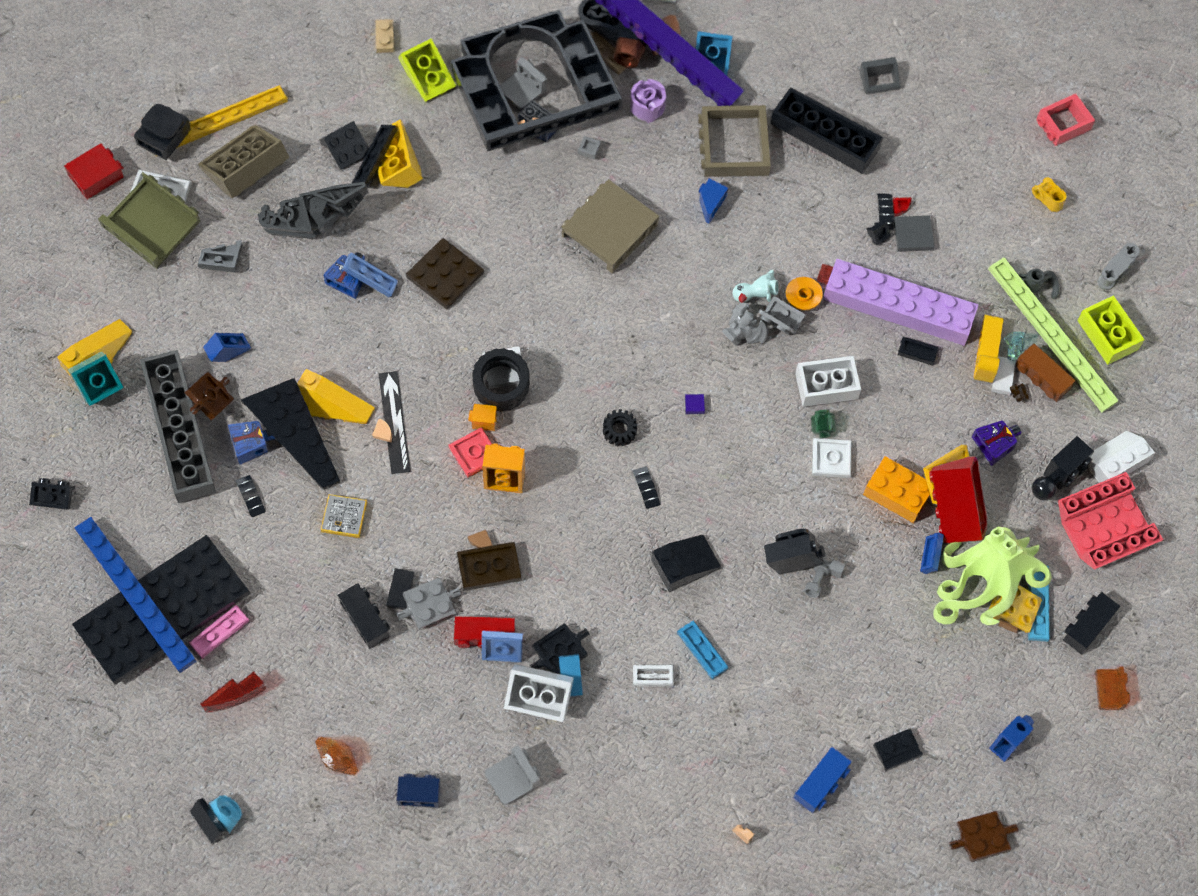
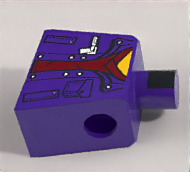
M998 421L975 429L972 439L990 465L993 466L1015 448L1017 444L1015 437L1021 435V429L1018 425L1008 428L1004 421Z

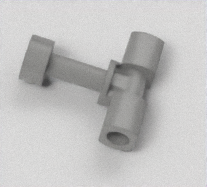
M823 559L824 564L814 566L816 574L813 581L806 584L805 594L812 598H817L821 592L819 584L823 576L831 574L840 578L846 564L835 559L832 562Z

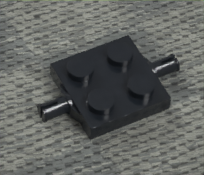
M563 623L532 644V648L537 653L539 660L531 664L530 668L540 669L544 666L550 672L560 674L559 656L579 654L580 661L588 656V653L582 647L581 640L590 635L589 631L584 628L575 634Z

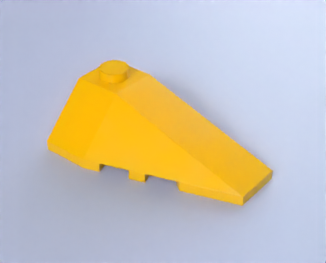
M400 119L391 124L395 125L398 130L382 160L378 173L383 186L408 188L423 178L407 132Z
M118 319L71 345L57 357L59 363L69 375L68 369L101 351L107 356L109 362L112 363L118 350L122 349L132 334V330L122 320Z
M305 369L297 383L312 418L316 416L324 417L327 420L332 418L340 419L344 422L367 424L375 410L374 406L308 369Z

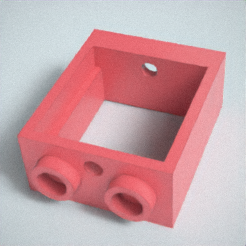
M1073 94L1040 109L1037 116L1038 125L1044 129L1048 139L1055 146L1090 131L1095 122V119L1077 94ZM1068 108L1078 124L1060 131L1050 116Z

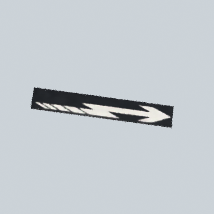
M397 371L378 373L384 420L389 425L392 433V442H387L391 474L411 472Z

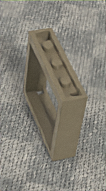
M766 105L702 106L701 113H698V124H701L699 139H702L700 155H703L701 169H704V176H769L771 164ZM757 118L761 162L711 163L708 119Z

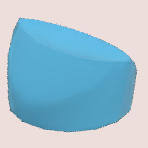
M225 795L219 796L209 803V807L222 826L228 832H231L242 816L239 805L232 798Z

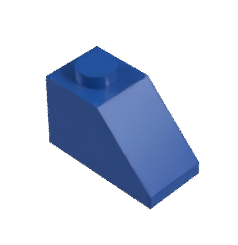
M710 178L706 184L703 183L698 191L700 193L699 202L705 221L708 224L727 198L728 187Z
M215 333L203 348L211 362H226L249 351L251 346L243 333Z

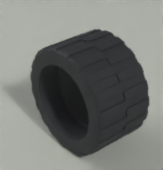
M496 348L485 352L484 355L478 358L472 372L474 393L479 402L483 405L497 406V411L500 412L518 407L526 399L530 386L529 368L522 356L513 350ZM497 366L510 367L518 373L519 384L509 393L495 394L485 388L483 383L484 375L487 371Z

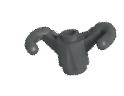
M1031 269L1027 274H1018L1032 293L1039 292L1043 283L1050 280L1053 285L1051 298L1057 299L1060 284L1053 271L1047 270L1043 272L1040 269Z

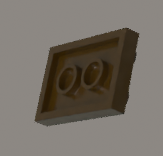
M515 542L457 552L463 591L522 581Z

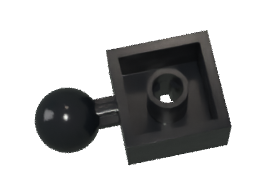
M1076 436L1051 459L1043 474L1044 476L1034 480L1032 484L1033 495L1039 500L1046 501L1055 496L1057 488L1061 490L1064 486L1069 487L1075 481V477L1078 474L1082 475L1087 470V466L1093 460L1091 456L1094 450Z

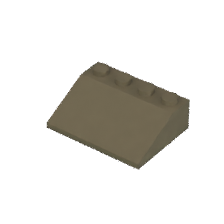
M254 124L201 161L198 166L226 195L234 198L239 196L249 186L254 185L263 176L268 175L277 166L282 165L290 157L280 139Z

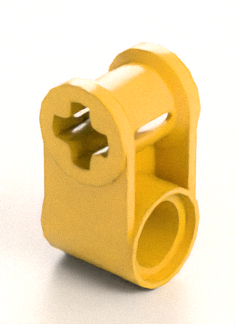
M1045 177L1042 183L1032 187L1033 195L1050 211L1059 212L1062 210L1066 200V193L1051 178Z

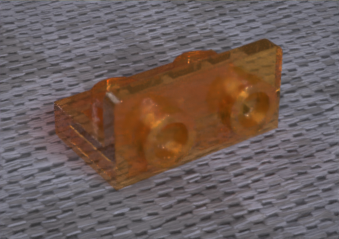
M1124 667L1097 669L1095 671L1099 710H1123L1130 702V694L1126 691L1128 676L1124 672Z

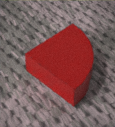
M911 197L893 198L894 216H900L907 212L911 204Z

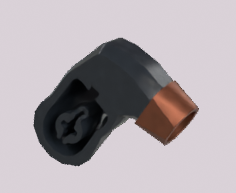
M582 0L578 7L580 20H584L589 30L601 33L607 38L617 41L614 60L617 64L626 68L636 67L644 54L647 43L639 39L632 30L625 27L618 18L612 16L604 6L598 4L595 0Z

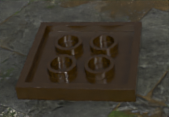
M442 238L406 273V278L444 308L448 309L484 274V269L446 239Z

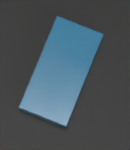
M579 654L559 656L560 674L574 677L570 696L583 695Z

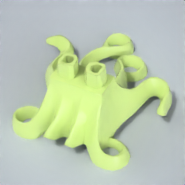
M1005 527L995 528L981 543L958 556L951 557V554L959 548L962 542L948 544L941 556L943 565L948 568H956L963 565L967 567L964 569L959 582L946 580L939 585L937 594L944 601L939 602L934 608L933 616L935 620L941 624L954 623L958 618L959 609L979 607L999 595L1002 596V600L980 616V621L986 625L997 624L999 620L993 618L1005 612L1013 604L1023 575H1025L1027 583L1034 588L1045 587L1051 582L1052 576L1049 568L1034 557L1040 548L1039 545L1026 548L1030 537L1016 539L1015 534ZM1036 572H1043L1045 578L1042 581H1038L1034 578V574ZM980 575L986 579V589L980 596L968 601H957L962 595L968 577ZM948 586L956 587L953 592L947 593L945 591ZM948 608L953 613L950 616H942L941 611Z

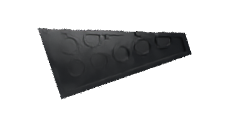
M295 378L241 399V402L266 427L283 448L292 455L294 460L303 467L322 490L340 483L338 474Z

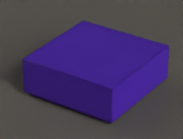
M685 394V414H705L704 394Z

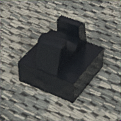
M883 219L875 222L871 228H867L868 236L871 237L872 243L877 246L891 237L888 223Z

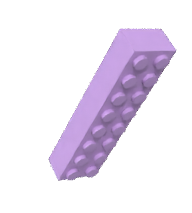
M840 259L835 261L823 300L963 346L969 336L978 308V304Z

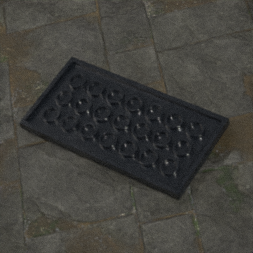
M207 535L138 580L181 640L250 594L248 588ZM121 592L72 623L114 685L164 652Z

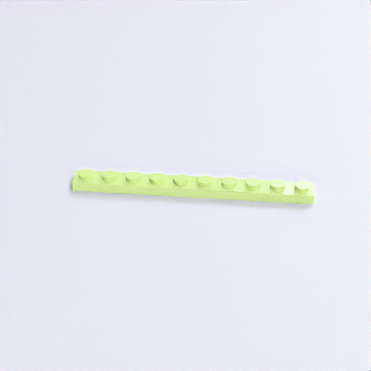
M1002 258L991 265L988 269L1101 413L1115 405L1118 399L1008 261Z

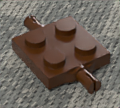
M206 372L185 392L195 403L190 408V412L196 409L192 414H197L201 410L212 421L234 400L225 388L230 383L229 379L224 382L228 377H223L221 381H218L209 372Z
M997 811L957 822L960 839L950 841L949 846L951 850L963 847L968 853L970 861L975 862L1010 852L1011 847L1007 835L1018 832V827L1016 823L1004 827Z

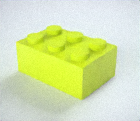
M1114 295L1082 310L1077 320L1107 365L1139 350L1144 342V338Z

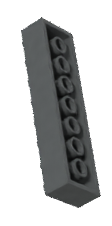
M178 350L140 359L177 502L181 503L216 493L196 414H192L195 410L190 412L193 403L185 394L189 387Z

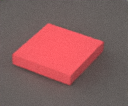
M481 427L449 444L448 447L468 478L483 470L485 445H491L492 443Z

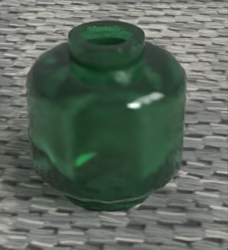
M829 410L815 411V414L811 416L813 434L819 435V438L831 437V433L836 431L835 415L830 413Z

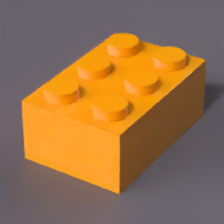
M499 444L485 445L482 465L484 489L522 493L525 477V449H521L518 446L503 447Z
M884 456L869 480L863 493L864 496L912 523L915 522L930 497L925 478Z

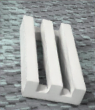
M633 665V687L674 685L673 665ZM637 671H669V674H637ZM637 679H669V680H637Z

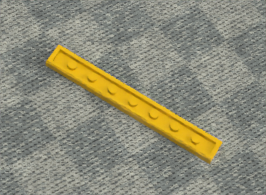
M278 85L190 122L191 130L178 147L288 102L287 97L281 86Z

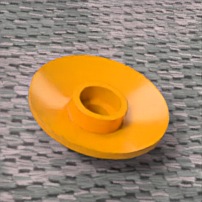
M809 277L793 279L787 285L785 293L789 304L799 310H811L817 307L823 296L819 283Z

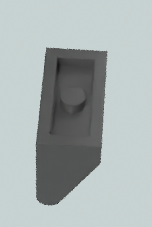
M896 57L861 62L859 74L865 94L900 89ZM892 74L894 83L869 86L868 77Z

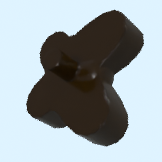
M1023 383L1018 386L1016 384L1010 386L1013 398H1016L1018 403L1029 399Z

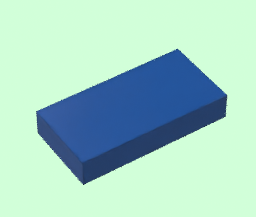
M938 532L926 536L920 572L928 574L938 570L944 538L943 534Z

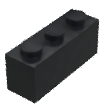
M359 583L338 594V599L368 649L390 637L388 632L390 626L385 619L381 620L379 617L380 611L375 603L371 604L369 601L370 595L365 587L361 588Z
M1102 591L1097 597L1095 595L1091 597L1087 602V605H1089L1087 610L1082 609L1075 617L1078 621L1074 625L1070 623L1064 631L1066 636L1063 641L1081 655L1121 607Z

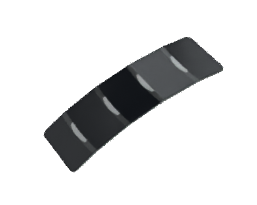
M878 193L879 221L882 219L887 221L889 230H893L892 194Z
M645 466L633 470L632 472L639 486L646 509L661 505L648 468Z
M247 475L237 479L236 483L251 517L253 518L265 513L266 510L251 476Z

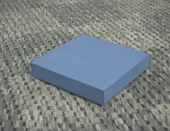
M482 631V660L522 662L523 633Z

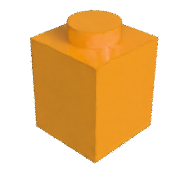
M474 404L473 410L469 411L468 421L472 422V429L482 427L483 430L495 431L497 406Z

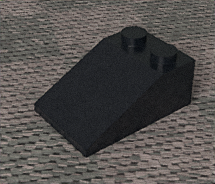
M703 534L675 541L652 551L651 560L668 592L721 569Z

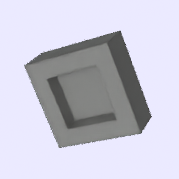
M584 136L579 146L578 154L595 159L601 146V141Z

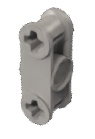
M1127 243L1110 260L1098 279L1100 288L1104 290L1111 289L1127 273L1140 252L1136 244Z

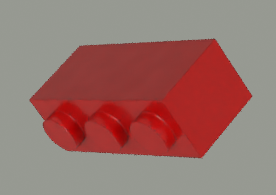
M455 616L454 645L460 648L478 646V648L482 649V631L515 633V618Z

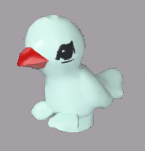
M774 270L768 271L767 274L759 277L753 284L739 283L736 285L732 292L734 299L743 303L753 297H766L767 301L770 302L771 295H777L779 290L778 280H775Z

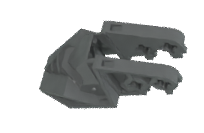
M365 182L335 185L299 194L300 197L279 202L280 209H278V213L270 211L269 205H263L261 207L262 212L258 214L259 223L270 235L317 239L316 235L322 234L331 228L340 215L348 218L369 191Z

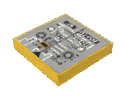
M329 494L321 532L360 538L367 500Z

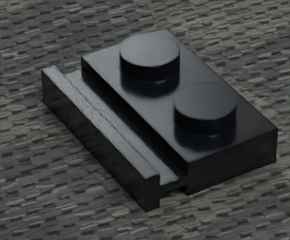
M910 728L873 744L885 768V772L920 758L923 755Z

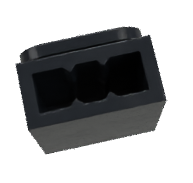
M155 104L142 118L141 126L134 134V138L138 146L167 161L190 132L191 126L189 119L185 115L163 104Z
M796 529L780 533L775 536L776 542L764 545L766 563L779 575L824 564V547L817 542L816 537L808 529Z

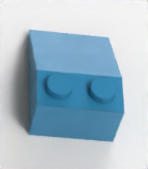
M698 32L695 49L728 76L733 36Z

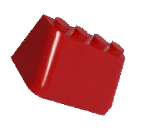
M966 457L933 467L932 471L929 472L930 482L934 484L933 500L937 501L936 517L937 519L940 518L939 533L944 535V543L983 540L988 522L977 457Z

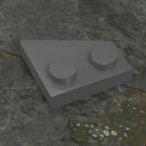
M238 240L236 244L230 246L222 244L214 248L202 249L198 268L235 272L242 249V240Z

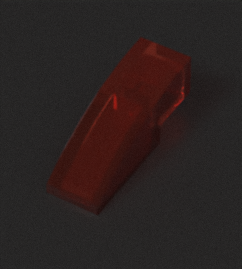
M253 671L238 684L232 678L200 705L205 713L229 709L254 698L263 692L266 687L264 682Z

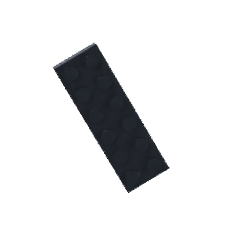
M791 87L773 110L771 116V125L861 174L864 173L880 150L883 140L882 136Z

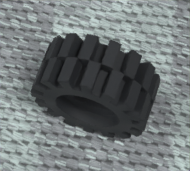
M619 409L616 413V410H613L612 414L608 413L607 418H604L603 435H605L606 441L609 439L611 445L613 442L615 446L621 443L622 447L625 446V443L630 444L631 440L635 439L637 420L633 418L632 413L629 415L627 410L622 413V409ZM618 422L624 423L627 426V430L624 433H616L613 430V425Z

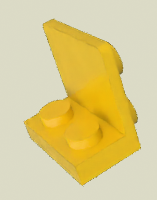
M1018 585L1013 604L1009 609L993 619L998 620L1002 618L1028 633L1032 628L1042 599ZM997 595L994 597L989 609L997 605L1002 600V596Z

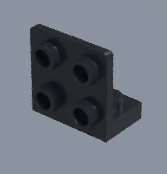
M354 121L319 139L322 146L326 145L339 169H344L365 157L369 150Z

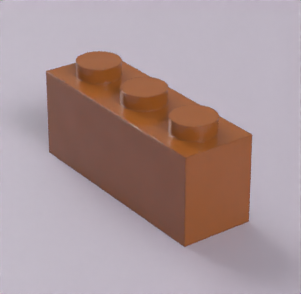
M1032 344L1023 352L1015 364L1021 373L1026 374L1034 385L1039 386L1055 402L1059 401L1070 391L1076 381L1036 344Z

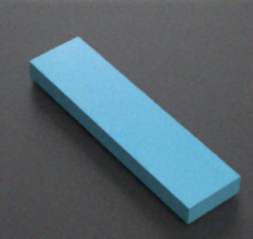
M1036 572L1034 578L1042 581L1045 578V574L1043 572ZM1028 584V591L1042 599L1032 628L1028 632V640L1048 642L1050 640L1049 584L1042 588H1034Z

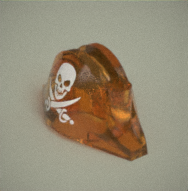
M317 738L315 743L320 758L328 769L352 776L356 775L359 770L353 753L345 742L334 738Z

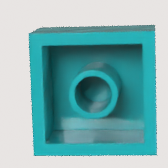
M102 351L68 369L82 397L89 406L124 388L107 356Z

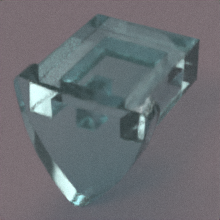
M1011 332L1005 335L1004 340L1009 345L1007 359L1015 361L1024 350V332Z

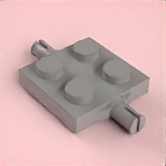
M440 578L403 592L407 609L397 612V617L401 620L410 616L415 621L418 630L455 615L451 599L460 596L461 591H459V588L448 592Z

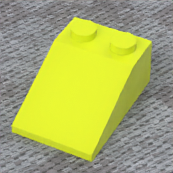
M432 38L398 56L406 74L425 102L456 87Z

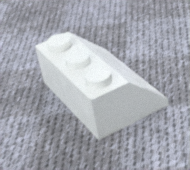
M1125 431L1095 449L1091 456L1093 460L1087 467L1100 483L1124 472L1130 474L1148 463L1155 452L1143 437Z

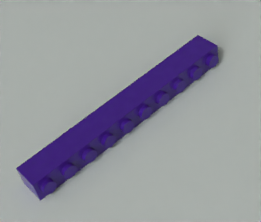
M595 0L598 4L604 6L612 16L618 18L625 27L632 30L639 39L646 42L653 51L661 55L666 62L675 67L678 73L683 74L689 79L691 84L703 91L705 96L710 97L717 106H732L744 92L742 88L639 0Z

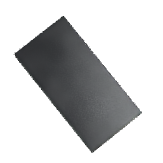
M903 336L897 355L933 366L939 347Z
M395 568L386 603L387 607L400 610L407 608L403 592L410 590L415 575L413 571Z
M200 798L193 805L190 813L211 844L218 842L226 830L205 799Z

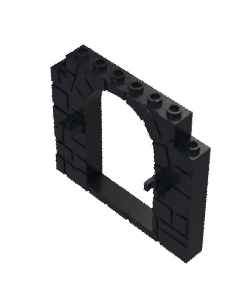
M560 10L461 39V51L464 57L451 60L452 74L487 152L622 110V97L584 20L567 25ZM516 40L542 41V43L553 48L566 71V76L572 83L582 105L518 125L491 67L493 55L506 43Z

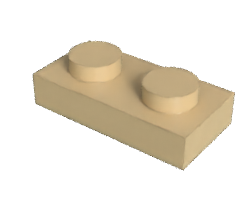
M393 19L375 20L376 53L394 52Z

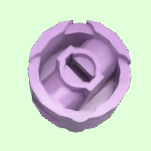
M648 79V81L644 82L643 80L638 81L631 90V113L648 123L653 122L663 114L666 104L664 86L653 79Z

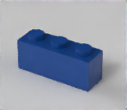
M831 747L797 790L793 799L811 813H814L816 809L820 811L827 802L825 797L828 793L833 795L839 787L837 784L839 779H845L850 773L851 769L849 766L852 761Z

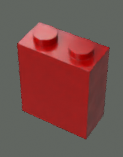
M102 143L64 165L67 175L87 200L124 178L122 164L119 160L115 161L113 159L114 155L111 150L105 148Z

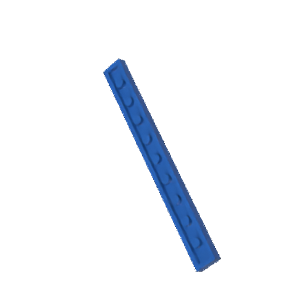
M92 517L74 527L177 671L181 673L195 664L197 661Z

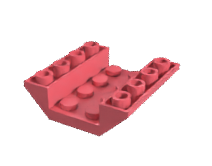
M1127 472L1058 500L1061 522L1080 559L1094 570L1163 541L1155 523L1148 525L1131 494L1136 488Z

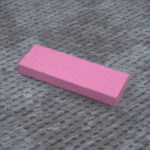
M235 605L192 639L189 644L203 659L247 624L249 619Z

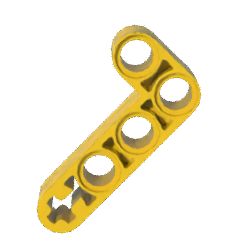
M986 314L983 317L974 380L989 383L994 381L1000 361L998 352L1003 326V318Z

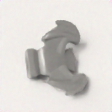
M740 303L732 310L733 314L729 321L730 327L723 329L722 332L736 346L743 339H746L748 344L760 342L762 345L768 337V327L762 320H760L758 327H753L757 320H755L752 313L747 311L749 308L747 303Z

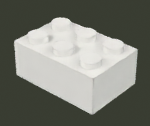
M854 356L803 362L797 365L795 374L803 407L857 400L859 398L861 386Z
M515 664L510 674L504 709L563 722L567 714L574 677Z

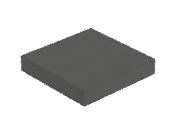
M930 215L894 217L897 252L934 250Z

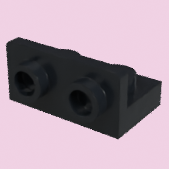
M39 478L38 481L32 482L29 505L70 509L72 490H75V485H70V481L58 480V483L50 482L51 479Z

